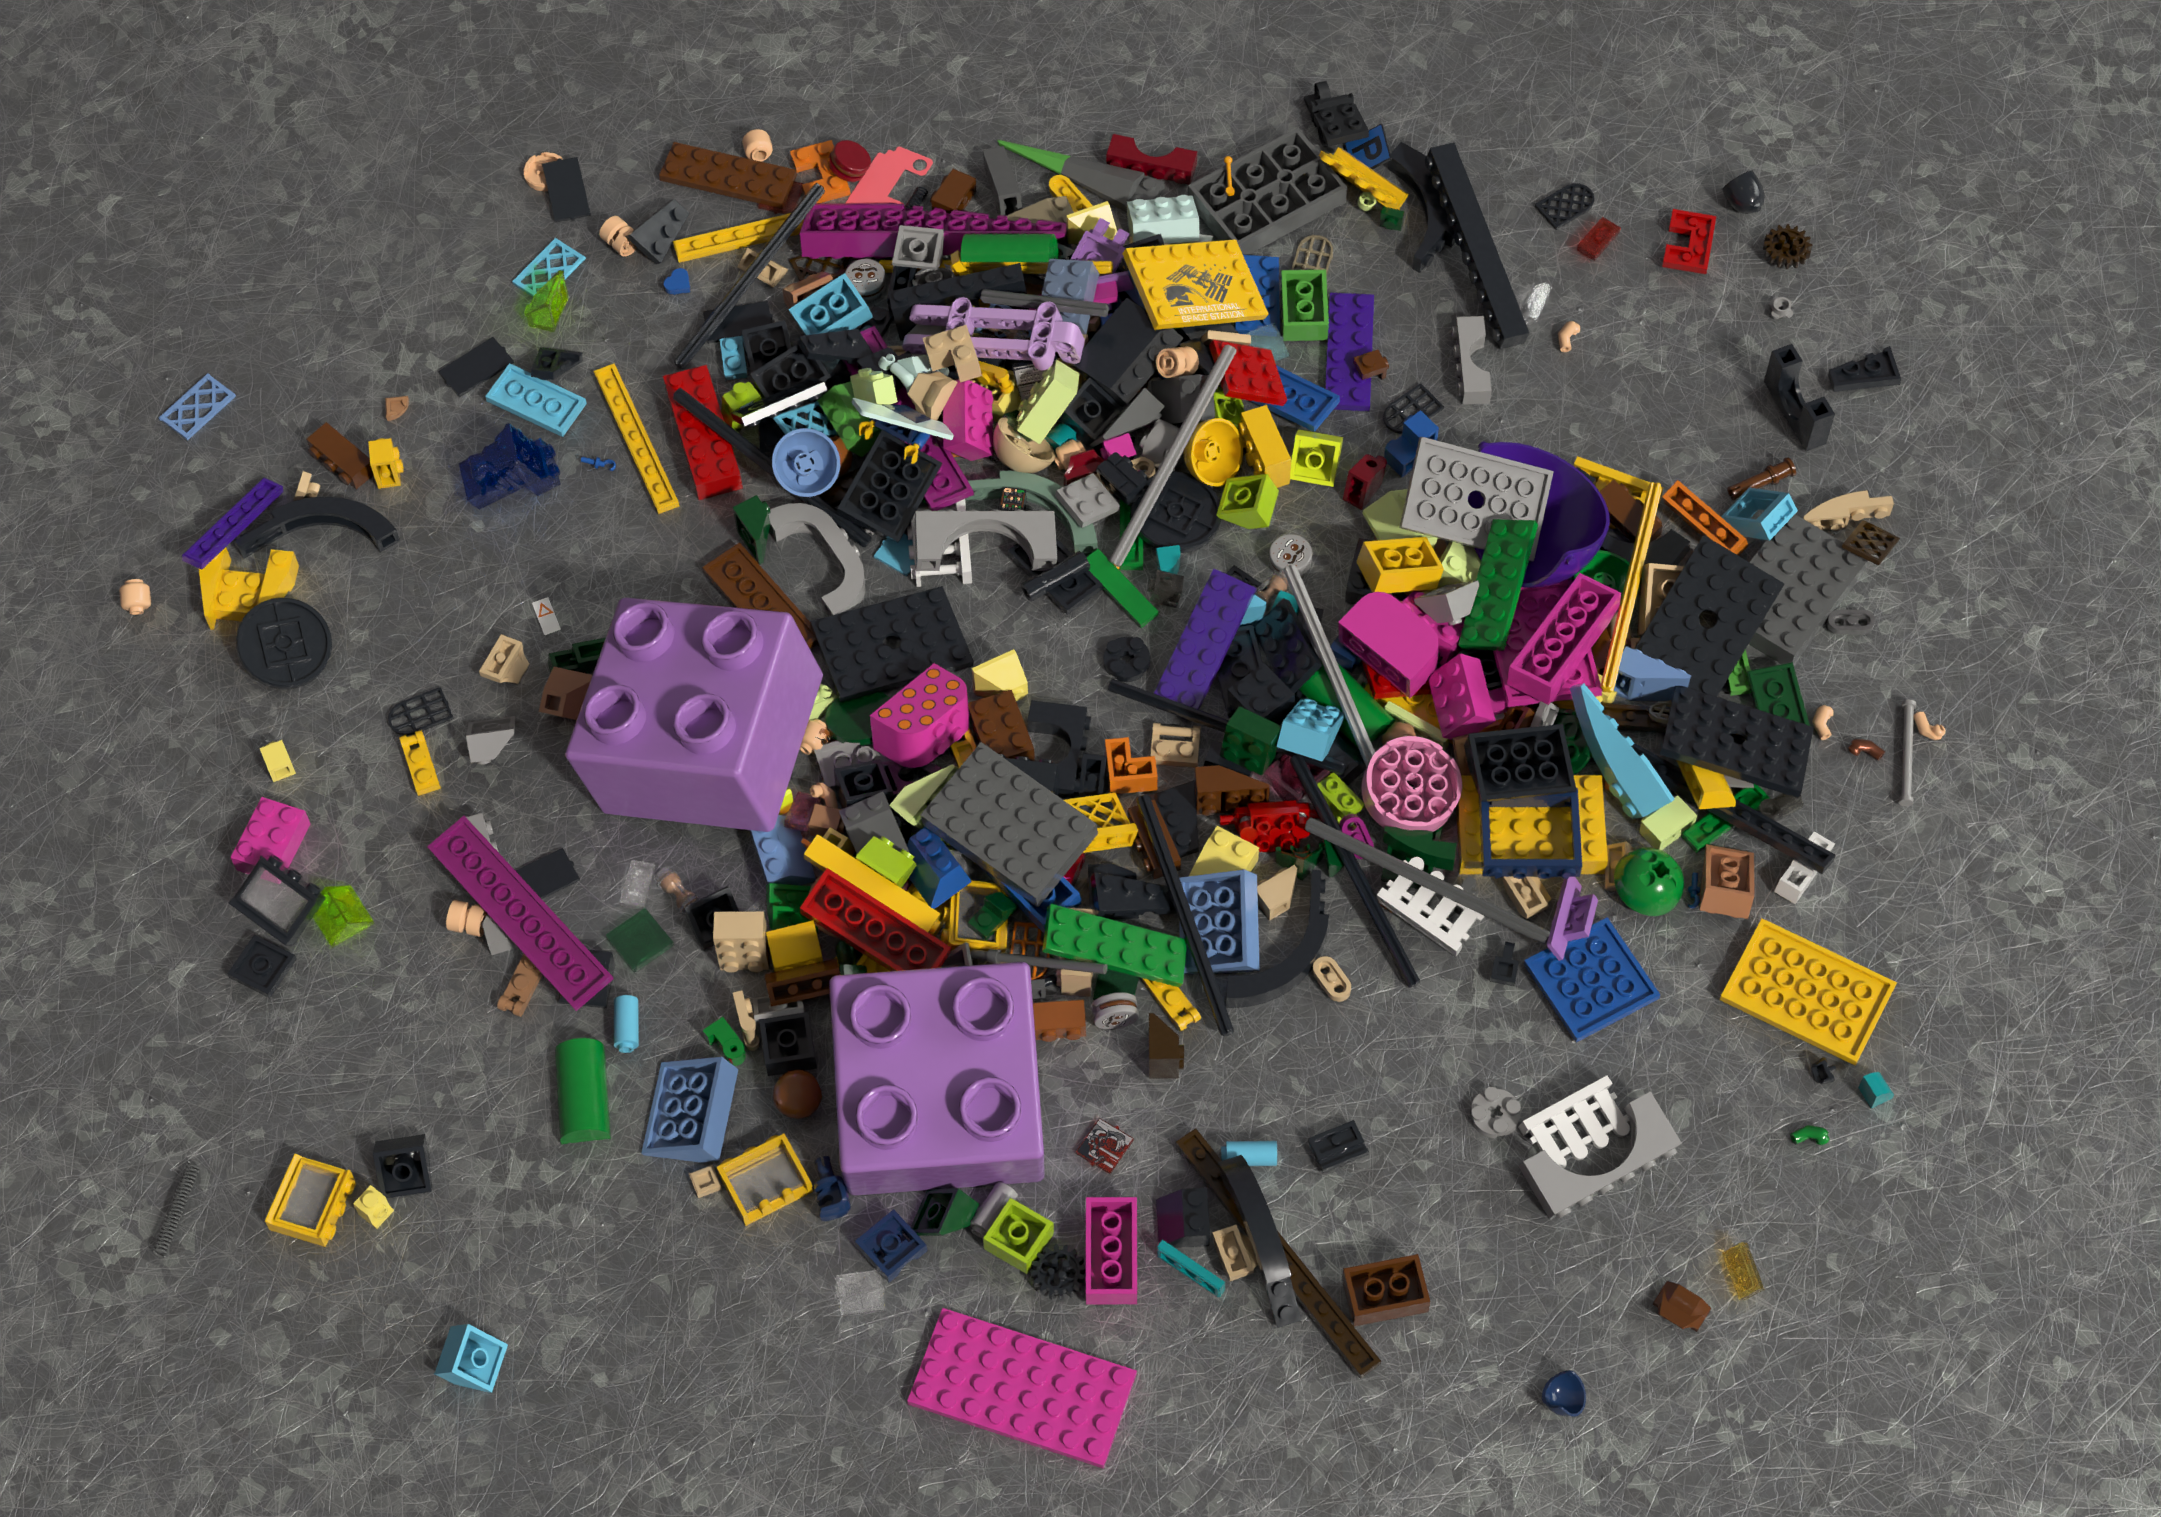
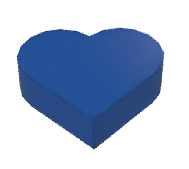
M683 268L675 269L671 276L664 280L665 291L673 295L690 293L688 272Z

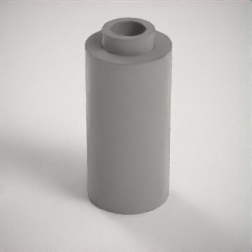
M997 1182L971 1221L972 1233L983 1239L1010 1198L1016 1200L1018 1197L1016 1191L1005 1183Z

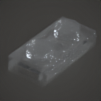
M636 860L631 861L619 901L620 907L644 911L656 871L655 864Z

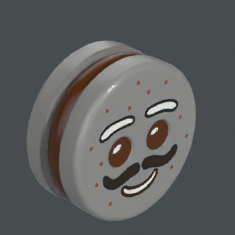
M860 259L847 267L845 274L865 302L874 301L883 295L886 290V274L880 263L871 259Z
M1286 534L1273 541L1269 550V565L1277 576L1287 579L1284 568L1293 564L1296 565L1301 577L1309 571L1312 563V548L1306 539L1299 535Z
M1130 993L1107 994L1096 999L1091 1005L1092 1013L1095 1017L1093 1018L1094 1024L1101 1029L1123 1028L1135 1023L1139 1019L1136 997Z

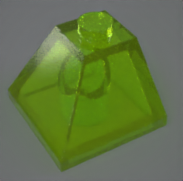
M559 270L533 296L531 303L527 304L525 317H527L529 327L555 332L569 298L563 271Z

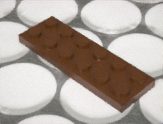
M673 142L659 174L660 181L781 209L784 208L797 177L796 169Z
M740 542L702 567L704 574L734 608L787 612L792 615L808 647L811 649L817 645L810 627V621Z

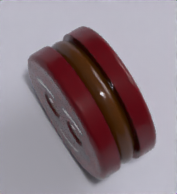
M842 140L834 146L829 154L828 165L831 171L842 180L857 182L864 177L869 169L871 158L866 149L860 144L850 140Z

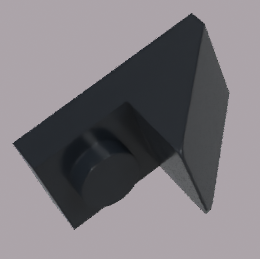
M1083 753L1078 798L1103 794L1105 777L1107 775V755Z

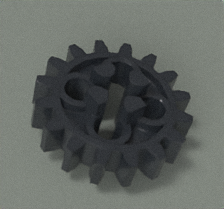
M1054 1244V1250L1052 1251L1047 1246L1044 1247V1255L1037 1253V1260L1039 1262L1032 1261V1268L1034 1270L1031 1271V1278L1035 1279L1033 1281L1034 1287L1041 1286V1295L1049 1292V1299L1051 1300L1054 1295H1058L1059 1299L1063 1300V1294L1066 1293L1070 1298L1073 1297L1072 1290L1080 1291L1081 1285L1079 1283H1085V1276L1083 1274L1086 1273V1266L1082 1265L1084 1263L1083 1257L1076 1258V1249L1068 1252V1245H1065L1061 1250L1057 1244ZM1065 1258L1066 1260L1062 1263L1063 1271L1059 1273V1285L1052 1286L1051 1284L1055 1282L1054 1273H1057L1059 1269L1058 1260ZM1044 1266L1050 1267L1047 1271L1042 1270ZM1070 1273L1075 1274V1277L1068 1278L1067 1276L1070 1275Z

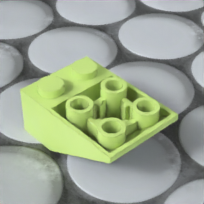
M952 764L905 786L890 806L907 822L919 829H923L925 826H923L920 815L959 768Z

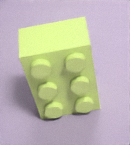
M1057 359L1050 368L1044 370L1041 382H1036L1030 391L1031 396L1028 400L1024 399L1018 407L1019 414L1016 418V421H1018L1017 431L1038 444H1041L1073 400L1078 390L1079 373Z

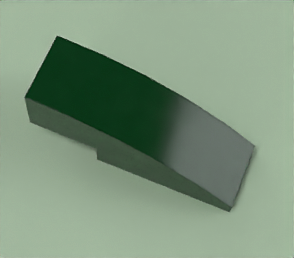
M606 637L574 643L571 649L549 653L548 666L550 672L553 667L585 674L594 671Z
M1385 826L1383 842L1395 851L1410 859L1420 857L1425 865L1453 871L1456 843L1432 840L1433 831L1406 830Z

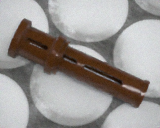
M1789 457L1783 459V462L1774 466L1768 465L1763 472L1727 488L1728 494L1732 496V500H1736L1748 488L1759 489L1768 484L1776 485L1779 483V480L1788 476H1796L1795 465Z

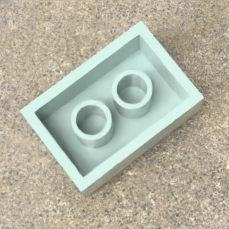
M1179 195L1172 198L1158 197L1151 200L1136 199L1127 202L1128 228L1133 242L1160 233L1164 244L1199 241V216L1193 196Z

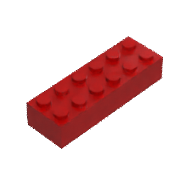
M707 365L663 376L666 394L698 500L743 489L732 445L673 399L675 391L678 388H682L723 420Z
M826 868L800 907V913L811 921L814 920V923L890 972L941 968L951 953L950 946L829 868Z

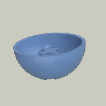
M809 428L797 429L787 433L777 443L772 455V470L776 480L786 491L796 496L812 497L825 492L834 484L840 471V456L833 441L822 432Z

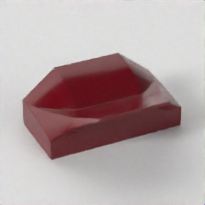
M1093 449L1071 456L1068 469L1064 474V486L1092 473L1094 475L1097 474L1096 468L1104 459Z

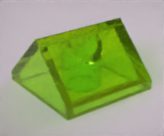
M351 885L324 887L321 891V894L326 899L313 916V919L332 948L375 924Z

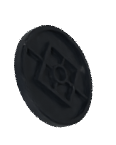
M1172 472L1138 535L1154 548L1179 545L1180 553L1196 551L1207 545L1219 530L1221 519L1217 516L1220 505L1219 498L1209 485L1201 483L1192 475ZM1155 475L1148 478V487ZM1143 496L1139 497L1130 506V519L1133 517Z
M273 598L259 603L245 615L237 632L236 649L243 668L253 679L275 689H295L309 684L323 672L331 655L332 638L326 621L312 606L292 598Z

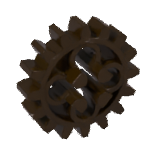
M1789 224L1786 225V228L1778 225L1777 230L1770 229V233L1765 236L1763 250H1765L1764 256L1770 257V263L1777 262L1778 268L1781 265H1785V268L1789 269V266L1793 265L1796 269L1799 263L1804 265L1806 259L1810 258L1813 246L1810 243L1811 237H1805V230L1799 232L1798 226L1790 229Z

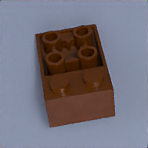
M1219 765L1195 767L1194 786L1197 815L1234 814L1236 808L1248 807V803L1269 802L1270 785Z

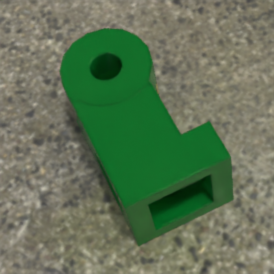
M721 1017L702 1030L704 1039L709 1046L716 1042L723 1051L724 1059L734 1066L744 1062L746 1058L744 1045L724 1017Z

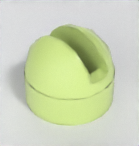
M1363 192L1358 198V207L1363 211H1370L1376 204V197L1370 192ZM1365 199L1369 200L1367 205L1364 204Z

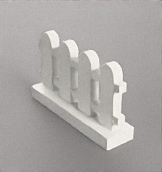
M1414 857L1408 863L1420 870L1424 868V861L1420 857ZM1433 871L1431 875L1444 881V876L1440 871ZM1400 875L1394 882L1389 880L1386 884L1389 887L1388 891L1382 887L1377 894L1379 903L1455 957L1462 949L1460 941L1462 939L1465 942L1468 940L1469 935L1467 932L1476 919L1481 922L1484 918V915L1446 897H1443L1433 910L1427 904L1436 892L1421 886L1413 896L1407 892L1413 881ZM1454 885L1463 890V888L1460 885ZM1403 897L1404 899L1409 901V903L1406 904L1400 899ZM1458 906L1464 911L1456 922L1452 924L1447 918L1454 908ZM1423 911V912L1426 913L1429 917H1428V918H1425V917H1424L1423 915H1421L1420 913ZM1443 925L1449 931L1445 932L1440 927Z
M1608 1075L1524 1120L1518 1127L1523 1136L1530 1132L1532 1135L1529 1138L1532 1145L1536 1143L1541 1151L1545 1150L1551 1159L1562 1168H1565L1567 1164L1564 1157L1570 1153L1574 1159L1583 1160L1588 1154L1585 1145L1590 1142L1598 1149L1605 1148L1609 1142L1606 1133L1613 1130L1616 1136L1625 1137L1630 1131V1126L1627 1123L1629 1121L1628 1116H1623L1614 1101L1617 1098L1615 1092L1610 1094L1608 1091L1612 1085ZM1593 1098L1595 1103L1588 1105L1587 1101ZM1598 1108L1609 1123L1603 1128L1593 1113ZM1572 1109L1575 1114L1568 1117L1566 1112ZM1579 1120L1588 1135L1583 1139L1580 1138L1572 1124ZM1551 1121L1553 1126L1546 1128L1544 1124ZM1556 1131L1566 1145V1148L1561 1151L1551 1136Z

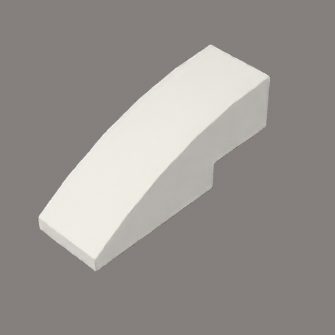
M1813 832L1808 839L1830 852L1835 843L1816 832ZM1793 859L1790 867L1779 880L1774 892L1796 904L1817 874V871Z

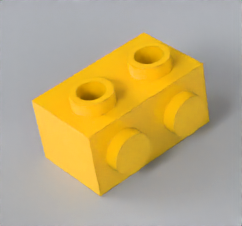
M391 438L368 441L370 465L378 489L401 486L400 473L404 472L398 446L394 447Z

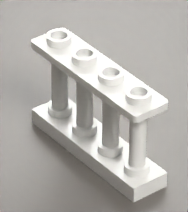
M965 499L938 511H966ZM922 507V508H918L916 511L930 510V509H929V507ZM914 514L911 519L912 526H907L908 540L913 539V545L909 546L910 559L915 560V565H910L911 579H916L917 587H921V576L954 573L962 575L963 584L972 583L968 534L959 537V542L949 545L944 554L956 553V556L960 555L961 561H958L957 564L940 565V571H916Z

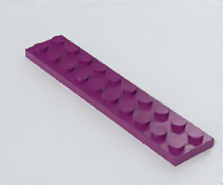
M875 326L860 332L873 353L887 348ZM842 360L851 376L858 374L857 362L854 365L847 364V360ZM903 385L896 391L897 402L890 405H906L916 410ZM930 434L929 439L920 451L943 464L926 492L924 500L931 511H938L974 494L972 487L951 452L943 448L942 437Z
M465 816L461 817L427 846L433 855L575 1011L580 1009L614 979Z

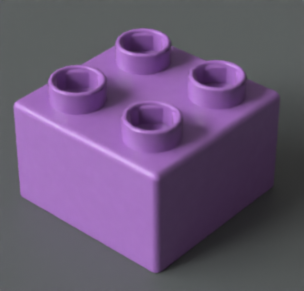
M622 598L617 604L565 756L601 811L605 814L769 832L775 827L823 673L792 615L787 612Z
M1014 962L836 975L831 978L829 986L839 1159L844 1183L850 1195L995 1185L997 1182L1005 1184L1030 1183L1043 1180L1045 1175L1031 971L1027 963Z

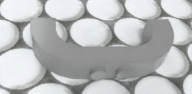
M791 503L771 509L769 514V532L776 542L795 533L813 535L821 542L843 574L844 580L836 590L821 597L823 610L827 616L858 609L865 595L864 569L859 558L860 553L854 544L851 545L848 542L845 530L842 527L839 529L826 512L812 505Z

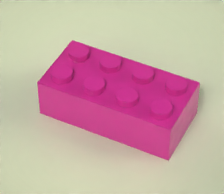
M1086 1197V1305L1137 1304V1197Z

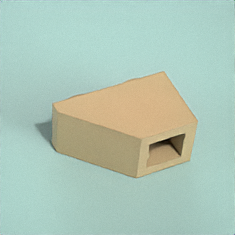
M1295 865L1290 868H1282L1274 877L1257 883L1258 906L1269 921L1290 909L1297 877V867Z

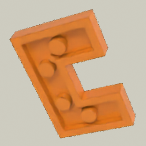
M832 140L790 151L797 173L818 167L822 179L802 184L805 195L815 183L824 187L825 192L816 204L851 195L847 181L837 177L828 165V156L834 148Z

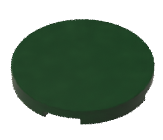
M877 692L840 702L839 698L835 699L828 707L825 716L830 735L841 743L872 744L870 715L890 698L882 692Z
M1562 708L1559 709L1553 725L1563 724L1573 775H1575L1586 766L1592 753L1583 735L1576 711Z

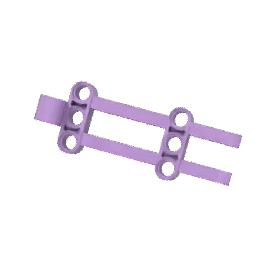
M961 297L956 299L952 306L914 305L910 313V320L920 325L946 326L945 331L967 325L978 358L1032 360L1035 368L1041 371L1052 366L1055 352H1058L1060 358L1067 363H1079L1085 339L1077 325L1071 322H1062L1063 319L1053 302H1044L1037 310L973 307L969 299ZM974 328L1032 330L1030 340L972 337ZM907 334L904 337L902 348L911 354L927 355L922 338L931 335Z

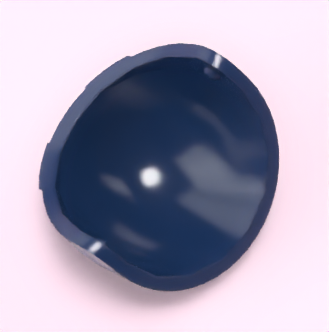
M1566 1370L1551 1377L1545 1384L1542 1392V1401L1554 1414L1566 1417L1578 1416L1582 1413L1586 1404L1584 1384L1574 1371Z

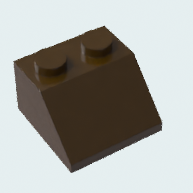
M1149 1013V1079H1179V1070H1184V1045H1179V1035L1157 1015Z

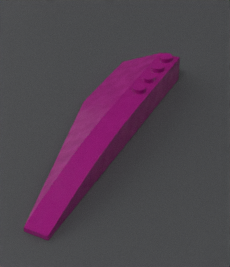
M897 203L815 204L805 217L800 231L802 257H809L811 259L820 257H831L833 259L842 257H853L855 259L875 257L883 259L894 256L900 225L943 229V256H947L957 250L961 253L962 240L965 234H1055L1056 239L1065 237L1067 223L1045 220L1031 223L1028 218L1010 221L1007 216L998 215L997 219L989 218L988 214L953 210L949 214L940 208H934L932 211H923V206H913L912 209L904 210V204Z

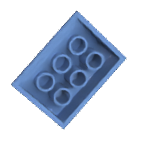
M1244 869L1181 877L1180 881L1213 973L1260 971L1257 875ZM1179 921L1180 938L1186 939ZM1187 943L1184 974H1198Z
M723 1057L661 1062L641 1154L644 1156L692 1162L719 1161L738 1069Z

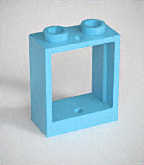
M1748 488L1721 517L1744 537L1770 541L1798 510L1789 493ZM1758 510H1765L1757 519H1750Z

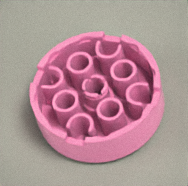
M1406 736L1387 742L1386 745L1375 752L1364 773L1361 789L1365 807L1379 825L1383 828L1388 826L1406 830L1434 832L1450 818L1461 796L1462 778L1457 763L1442 750V746L1426 738Z

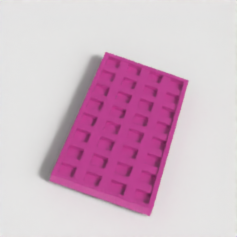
M942 1308L907 1403L908 1405L1104 1469L1133 1387L1137 1370Z

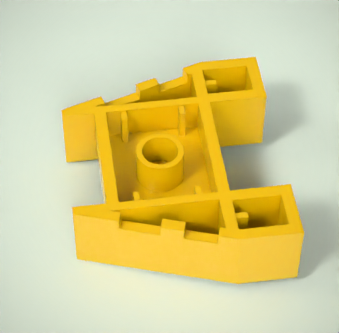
M226 547L202 570L199 569L204 616L210 630H214L216 619L242 621L245 615L259 603L273 598H284L288 591L291 592L295 585L299 568L294 551L271 550L265 574L229 571L231 557Z

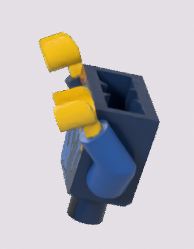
M882 404V406L915 423L930 420L929 417L906 405ZM873 418L869 419L870 422L865 421L859 424V436L865 433L866 440L873 437V427H878L904 442L912 444L905 447L903 458L905 460L907 456H912V464L917 462L918 450L923 448L930 437V434Z

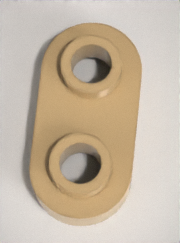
M1327 956L1318 958L1313 964L1315 979L1330 999L1337 1002L1346 1000L1351 993L1349 979L1334 959ZM1326 969L1329 973L1323 974L1321 970ZM1336 988H1340L1343 991L1341 993H1337L1334 990Z

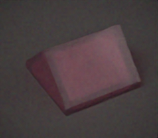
M1283 754L1264 772V776L1282 801H1299L1307 793L1290 763L1291 757ZM1306 763L1317 784L1331 772Z

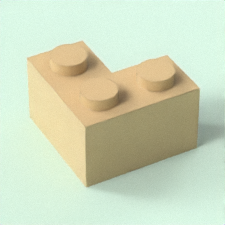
M967 325L922 338L932 371L955 365L960 383L982 376Z

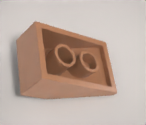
M1706 844L1700 889V911L1748 919L1754 899V853Z

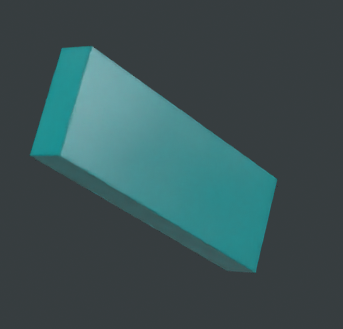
M1164 1240L1157 1246V1256L1216 1297L1220 1298L1224 1293L1225 1281Z

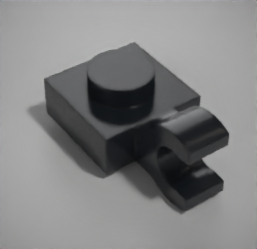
M1505 941L1503 956H1495L1490 982L1515 986L1519 960L1512 959L1515 943Z

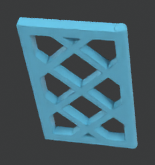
M555 238L512 283L543 303L586 257ZM556 245L562 249V253L549 254ZM567 257L578 259L573 265L567 266ZM563 258V266L551 268V259ZM547 260V268L534 270L541 261ZM564 271V274L558 280L552 281L551 273ZM548 273V282H535V275ZM531 275L532 284L521 283L526 276ZM549 287L542 296L536 292V288Z
M818 401L773 417L785 435L797 430L795 428L796 422L806 425V428L818 430L829 438L838 435L836 430L827 429V423L831 422L825 412L821 414L813 410V408L820 406ZM805 412L808 414L807 420L797 416V414ZM812 416L823 420V425L820 426L813 423ZM786 417L791 419V426L785 424L782 419Z

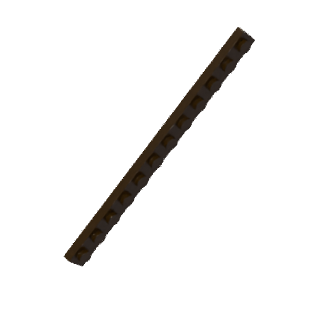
M1195 1128L1176 1141V1147L1249 1238L1237 1206L1223 1184L1218 1162L1222 1160ZM1278 1232L1290 1269V1279L1295 1297L1361 1379L1381 1365V1360Z

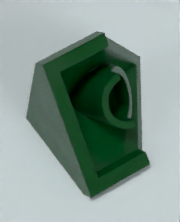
M1319 843V848L1313 852H1310L1309 844L1303 848L1290 846L1291 854L1281 851V847H1276L1275 862L1283 868H1290L1295 865L1297 867V878L1301 881L1308 876L1324 856V843Z

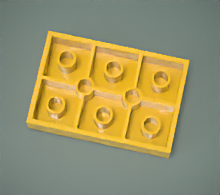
M1574 775L1579 799L1582 850L1581 874H1605L1608 858L1602 775ZM1461 776L1462 791L1456 805L1459 874H1482L1479 795L1472 776ZM1489 807L1491 859H1573L1570 807Z

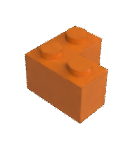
M1129 737L1105 739L1110 793L1123 794L1156 791L1158 776L1155 756L1131 758Z

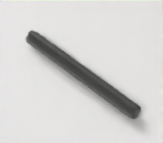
M988 289L982 290L981 293L983 303L1038 309L1044 302H1053L1059 312L1106 317L1109 311V306L1106 303Z

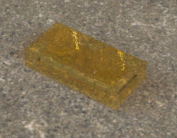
M1741 1242L1722 1253L1739 1300H1747L1765 1290L1748 1243Z

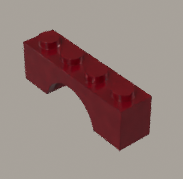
M1113 134L1106 154V164L1144 172L1145 176L1190 185L1197 167L1198 151L1176 147L1167 155L1153 157L1142 153L1137 148L1134 138Z

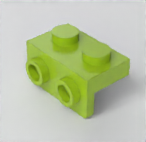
M1335 773L1330 774L1317 784L1338 825L1345 815L1356 814L1364 808V803ZM1351 822L1350 824H1348L1347 827H1348V828L1351 827L1354 822Z

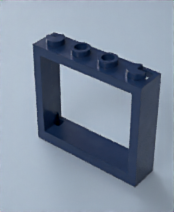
M1578 788L1573 793L1481 802L1479 798L1482 876L1495 877V879L1501 877H1514L1516 879L1526 877H1538L1540 879L1580 877L1582 850ZM1489 807H1570L1573 859H1491Z

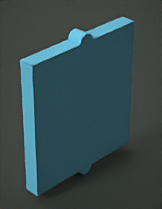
M906 534L902 535L899 543L887 538V540L882 541V546L875 553L874 558L908 576L911 572L910 565H915V560L910 559L909 546L913 545V539L908 540Z

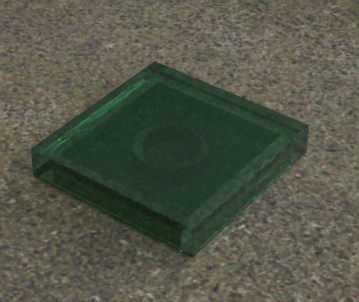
M646 908L606 934V939L634 973L674 946L673 941Z

